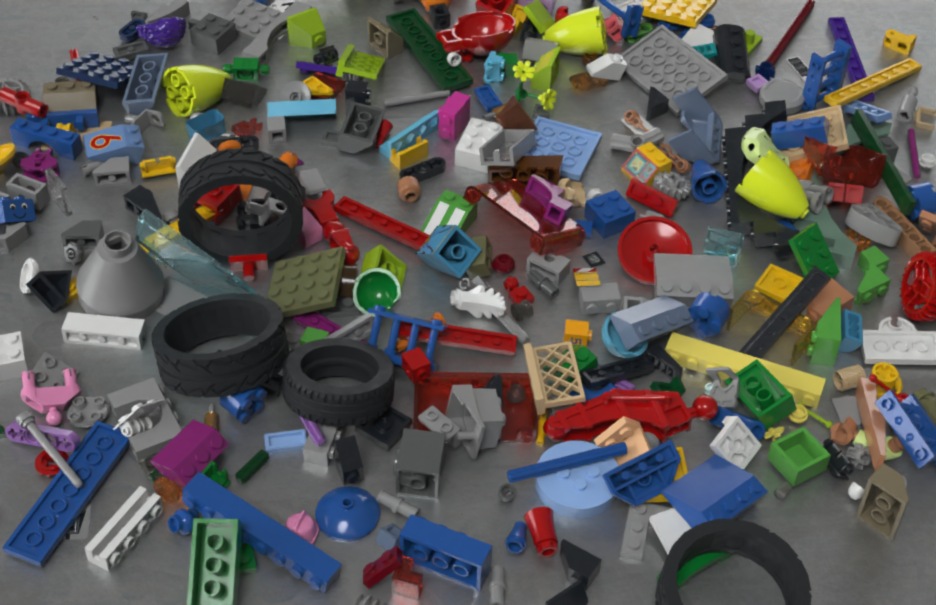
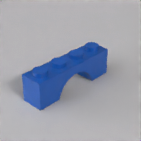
M17 118L9 127L12 142L18 146L29 148L34 141H40L52 147L59 157L73 161L83 151L81 137L78 133L22 118Z

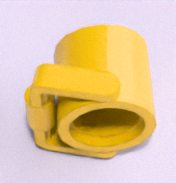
M879 362L873 366L871 374H875L877 379L891 390L895 387V393H901L903 390L902 379L893 365ZM876 383V395L879 399L887 391Z

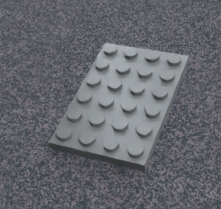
M663 24L620 54L627 64L624 74L646 92L650 93L651 86L669 99L668 109L677 117L682 111L672 100L673 97L694 87H697L701 94L706 96L728 79V74Z

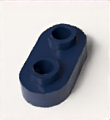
M143 19L130 21L119 30L120 39L124 42H131L139 36L136 27L137 25L145 24V21Z

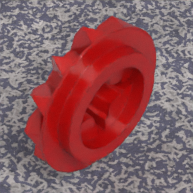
M44 450L36 457L35 468L41 476L47 475L50 478L51 475H57L60 468L58 465L53 464L49 466L48 462L54 463V460ZM57 450L65 461L69 459L65 451Z

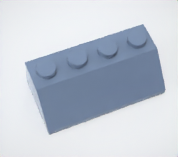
M169 53L136 56L122 101L127 115L131 113L138 116L145 109H151L154 106Z
M666 295L609 315L627 351L670 335L672 332H678L694 322L685 304Z

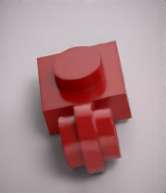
M510 276L506 278L503 282L504 287L507 291H510L508 292V298L517 309L534 303L535 297L525 285L519 287L516 277Z

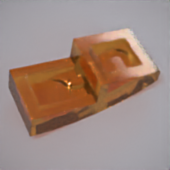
M589 72L575 74L569 78L574 88L579 90H590L592 85L605 87L608 82L607 79L591 77Z

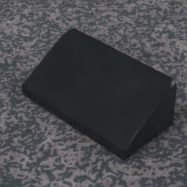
M581 580L576 581L546 601L545 605H587L588 598L583 582Z

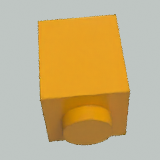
M566 319L564 342L571 341L573 345H584L587 348V341L591 342L592 330H589V322Z

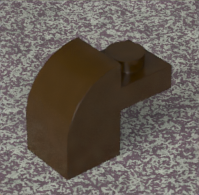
M343 264L337 297H353V287L355 280L359 276L358 265Z

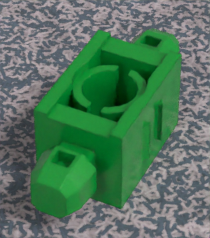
M234 57L233 65L224 64L223 71L233 74L234 81L259 82L260 74H270V66L259 65V58Z

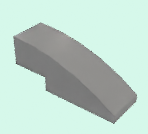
M174 0L170 5H161L145 20V24L158 22L162 18H186L190 14L189 1Z

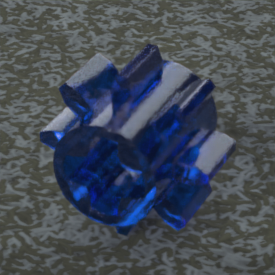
M763 61L760 66L756 65L755 75L760 74L769 81L770 77L774 78L775 67L772 63Z

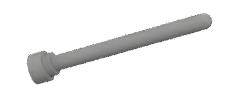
M29 410L21 412L16 418L19 426L32 433L76 488L82 487V480L35 425V416Z

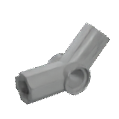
M655 127L642 135L626 136L613 134L611 149L628 151L632 154L637 147L648 142L656 145L664 141V136L659 127Z

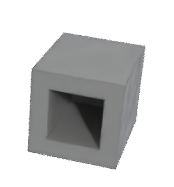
M284 116L267 117L269 143L287 142Z

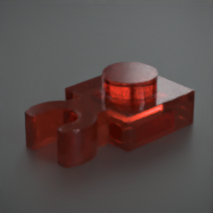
M257 118L250 119V122L243 120L232 125L231 131L239 137L254 135L256 131L262 129L263 123H256Z

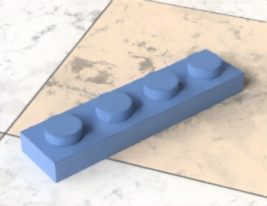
M854 100L841 106L843 111L854 114L856 109H862L868 120L875 122V124H883L886 120L892 119V112L859 100Z

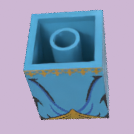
M457 225L436 226L415 255L427 266L461 278L482 249Z

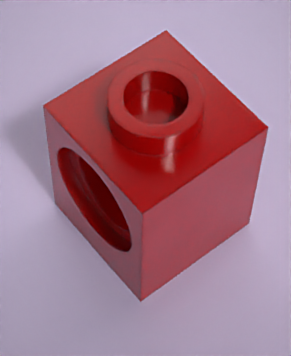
M420 347L402 353V368L412 383L431 376V363Z

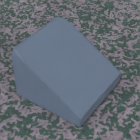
M394 523L382 527L375 541L384 549L390 551L395 546H400L399 534L402 529Z

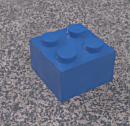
M617 190L585 202L584 218L587 221H593L592 227L603 239L623 232L630 223L635 221L636 211Z

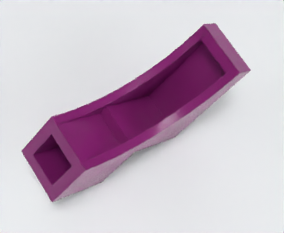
M535 174L531 175L525 192L534 196L542 203L546 210L543 218L560 226L568 219L573 203L562 198L565 192L564 189Z

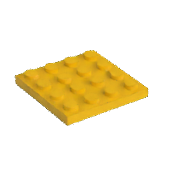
M644 0L640 5L644 6L642 16L696 28L717 4V0Z

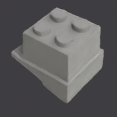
M452 385L445 416L461 429L456 434L457 440H461L471 458L476 459L479 449L496 448L498 439H501V429L506 423L505 414L501 411V398L497 396L496 389L472 388V385Z

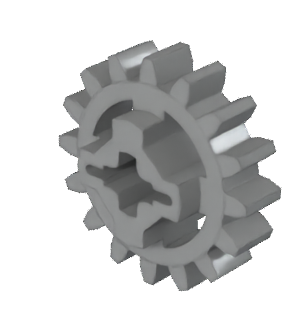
M664 171L663 173L658 172V175L655 174L652 186L673 198L676 197L680 200L682 197L685 199L691 191L690 180H685L686 177H681L679 173Z

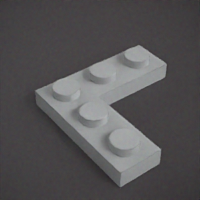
M642 503L636 507L630 505L620 557L642 561L648 526L653 527L649 521L650 516L671 508L649 503Z

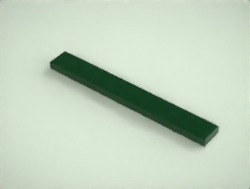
M856 109L850 123L904 216H909L917 202L862 109Z

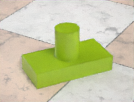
M751 29L745 32L748 57L762 43L763 39L762 36L755 34V31Z

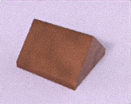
M515 96L510 98L496 117L504 129L537 130L534 121Z

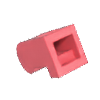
M613 13L610 18L604 21L607 34L618 43L624 38L620 35L623 21L618 15Z

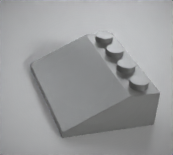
M654 253V299L666 295L685 304L686 307H690L700 293L711 292L710 295L715 297L719 295L725 299L731 308L734 300V287L729 256Z

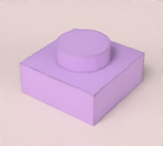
M756 74L746 79L745 85L757 94L760 92L763 84L768 81L760 74Z

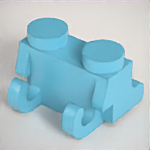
M491 51L484 63L485 75L483 81L486 84L500 83L505 80L506 73L503 72V69L506 66V59H503V56L496 55V51Z

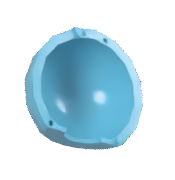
M607 316L601 328L602 342L611 354L621 358L641 355L646 350L648 343L627 351L610 317Z

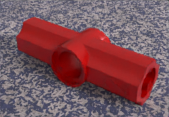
M5 86L0 89V101L16 107L18 113H30L40 118H44L47 115L48 105L31 98L29 92H17Z

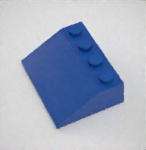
M715 454L664 488L661 493L689 526L693 528L696 525L715 519L735 520L755 506L768 491L754 475Z

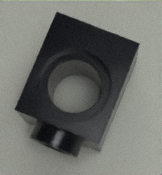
M445 3L430 5L429 19L434 29L450 27V12Z

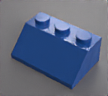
M815 116L807 119L772 123L771 136L774 146L778 150L826 144L828 143L829 119L825 116Z

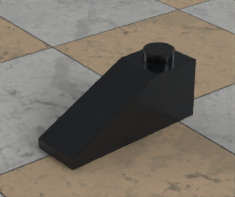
M138 185L123 195L125 207L128 211L157 231L164 228L162 216L153 193L149 189Z

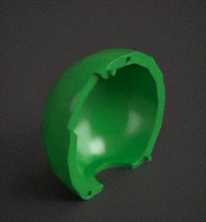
M371 268L362 272L355 280L353 301L357 309L364 315L369 313L367 312L368 308L375 307V305L385 306L386 310L389 311L401 298L400 284L396 276L389 270Z

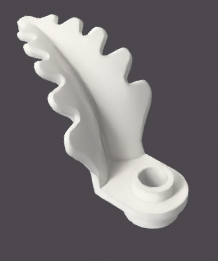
M478 285L470 291H463L459 288L451 291V305H454L459 310H467L476 318H481L483 313L487 318H491L492 314L498 318V315L502 316L506 311L504 297H500V292L494 295L493 288L485 292L484 286Z

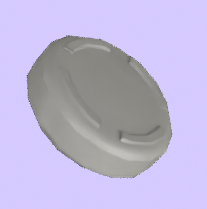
M775 79L768 81L760 88L759 102L765 108L764 102L785 100L787 115H791L802 109L805 98L803 96V89L795 82L786 79Z

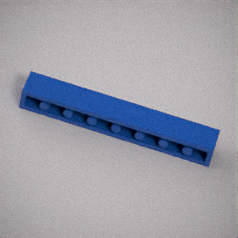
M198 472L183 488L182 501L187 507L199 511L206 519H239L243 523L242 543H247L259 554L266 555L277 566L286 568L294 577L301 578L307 582L312 589L319 590L325 594L340 576L342 563L201 472Z

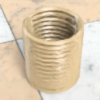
M854 365L835 371L833 381L836 388L843 392L857 387L860 377L866 378V374L860 365Z

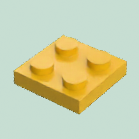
M770 264L754 285L753 291L782 304L804 278Z

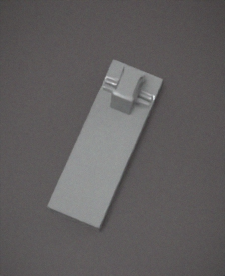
M366 313L363 316H358L351 320V323L324 339L344 338L361 341L371 334L374 320L373 315Z

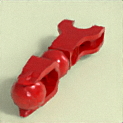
M327 188L326 191L322 192V197L317 200H310L305 197V201L302 202L303 207L322 226L324 239L329 242L330 249L343 246L346 250L344 264L355 265L359 259L360 252L358 247L352 242L348 228H345L339 222V218L334 211L335 196L333 192Z

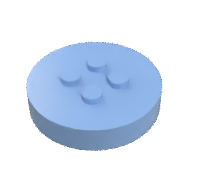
M585 441L558 443L546 450L538 463L600 447ZM612 457L535 477L536 492L546 507H550L553 512L561 516L574 519L598 516L607 511L617 498L611 495L602 475L617 467L618 464Z

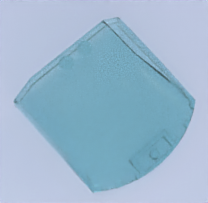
M144 209L138 217L135 241L149 250L148 255L165 268L169 265L197 286L227 293L260 295L230 270H225L218 261L147 209Z

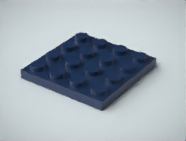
M90 51L88 54L81 55L77 59H72V61L56 67V74L119 89L128 84L134 63L129 62L125 58L117 59L113 55H101L97 51Z

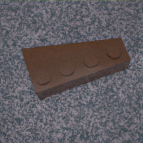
M564 155L523 156L516 162L515 166H490L488 183L526 190L531 175L535 174L557 186L562 178Z

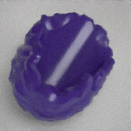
M179 17L162 18L158 22L137 25L136 27L139 37L156 47L162 48L176 46L184 37L185 29L187 28L186 20Z

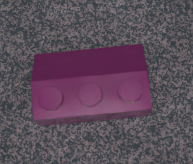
M193 419L150 462L180 492L229 443L215 428Z

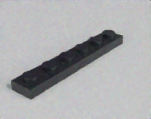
M814 266L739 352L761 359L829 283L831 277Z

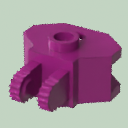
M36 148L32 155L21 159L20 166L24 169V176L43 183L52 182L60 176L58 161L53 158L52 148H47L46 153H42L41 148Z

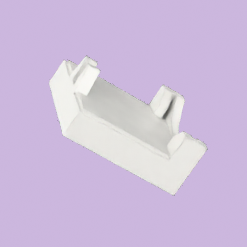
M726 416L722 421L725 426L709 447L716 455L744 470L762 445L738 416Z

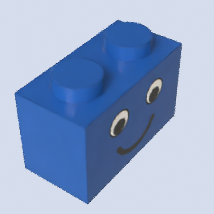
M25 196L14 197V200H10L9 197L0 198V225L36 221L33 199H25Z

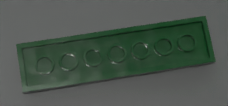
M415 8L386 16V22L397 35L403 38L406 47L441 90H449L451 92L473 84V78L461 63L458 66H451L448 63L447 55L451 52H446L443 49V44L437 40L436 33Z

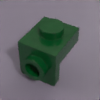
M675 376L670 383L653 381L650 385L652 391L678 392L681 397L686 391L679 376Z

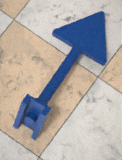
M598 0L624 21L620 34L622 37L626 38L627 35L637 37L644 6L628 5L625 12L609 0Z

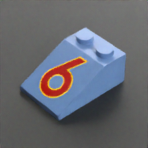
M120 124L85 134L82 137L87 160L107 161L114 157L129 156L130 163L139 164L141 162L145 147L138 125Z

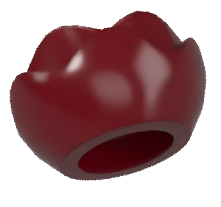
M499 254L493 259L492 268L498 274H509L515 268V261L508 254Z

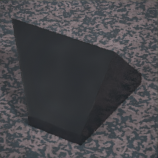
M72 270L40 271L26 286L53 313L68 300Z

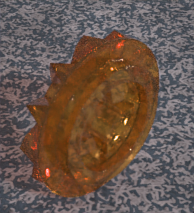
M847 229L843 232L857 245L856 250L858 252L862 249L866 250L871 244V239L853 229Z
M161 476L154 482V489L157 495L161 496L162 500L175 505L183 502L181 485L170 480L169 477L164 478Z

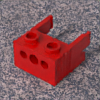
M228 185L211 190L195 203V210L200 205H203L217 212L213 219L215 225L218 226L236 205L243 200L240 185Z

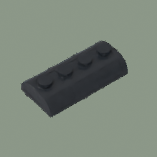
M719 25L713 31V43H715L718 53L715 56L716 66L728 74L727 81L746 83V79L751 78L745 30L738 25Z

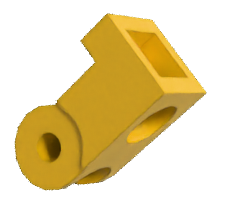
M889 29L885 32L883 45L909 55L915 46L917 35H906Z

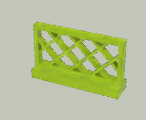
M348 44L339 58L335 76L343 77L346 72L376 80L385 64L386 58L354 51L355 45Z

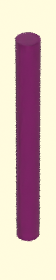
M911 128L907 132L914 178L918 179L921 177L915 131Z

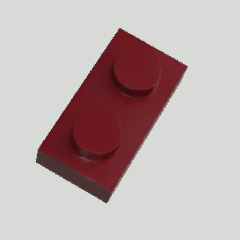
M395 546L390 551H385L376 561L368 563L363 569V584L369 589L402 566V550Z

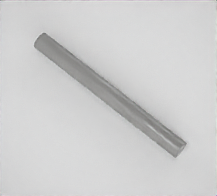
M442 90L385 100L384 106L390 107L450 96V91Z

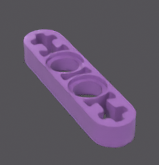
M13 421L6 427V436L11 441L42 447L30 431L21 428L16 421ZM35 424L56 450L72 452L80 445V438L74 431ZM48 434H50V435L53 436V438L55 439V442H53L52 440H50V438L48 437Z

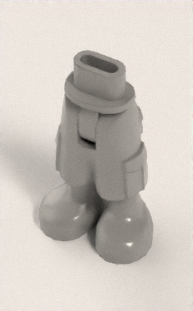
M798 178L807 196V200L810 202V210L815 214H819L822 211L823 204H829L832 201L834 189L827 185H815L812 181Z

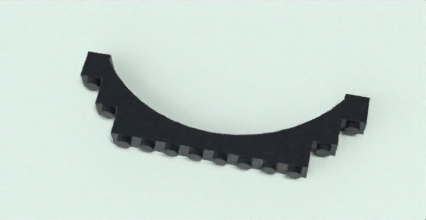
M785 100L764 102L765 109H762L761 114L745 115V122L742 123V127L725 129V136H722V144L726 146L723 147V157H727L723 159L724 169H727L724 170L725 179L728 181L726 193L729 192V194H726V204L730 205L726 206L727 217H731L727 219L728 230L732 229V236L751 235V240H755L756 247L774 245L775 251H779V258L795 257L788 240L800 231L778 223L759 207L735 192L736 187L743 182L745 168L748 163V159L741 149L743 136L752 127L765 129L767 135H769L772 130V123L787 121ZM753 143L749 145L750 151L755 147Z

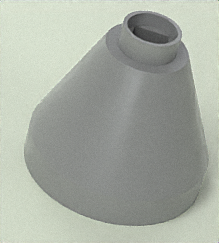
M113 230L101 238L81 266L76 279L78 300L88 314L145 319L159 307L163 299V272L155 259L131 235L122 230Z

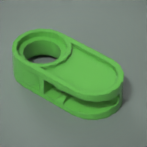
M640 23L637 37L627 35L624 40L629 43L640 41L653 31V26L649 23Z

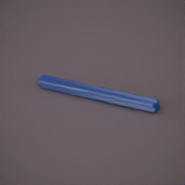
M620 442L508 470L507 479L510 483L624 455L627 454L628 448L625 442Z

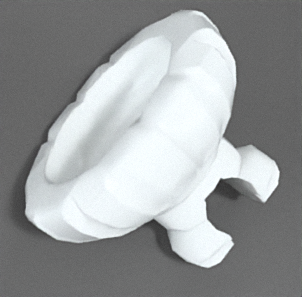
M28 258L21 270L20 289L23 294L32 293L26 284L41 271L38 262L33 258Z

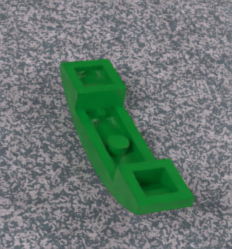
M719 552L695 557L677 572V589L688 584L689 578L719 560L721 563L734 554Z

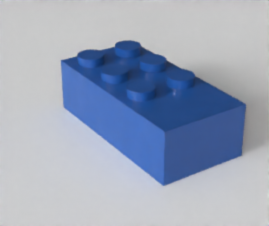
M412 514L399 534L403 561L481 591L491 572L492 545L469 537L465 533L448 529L442 524L438 525L430 522L424 517Z

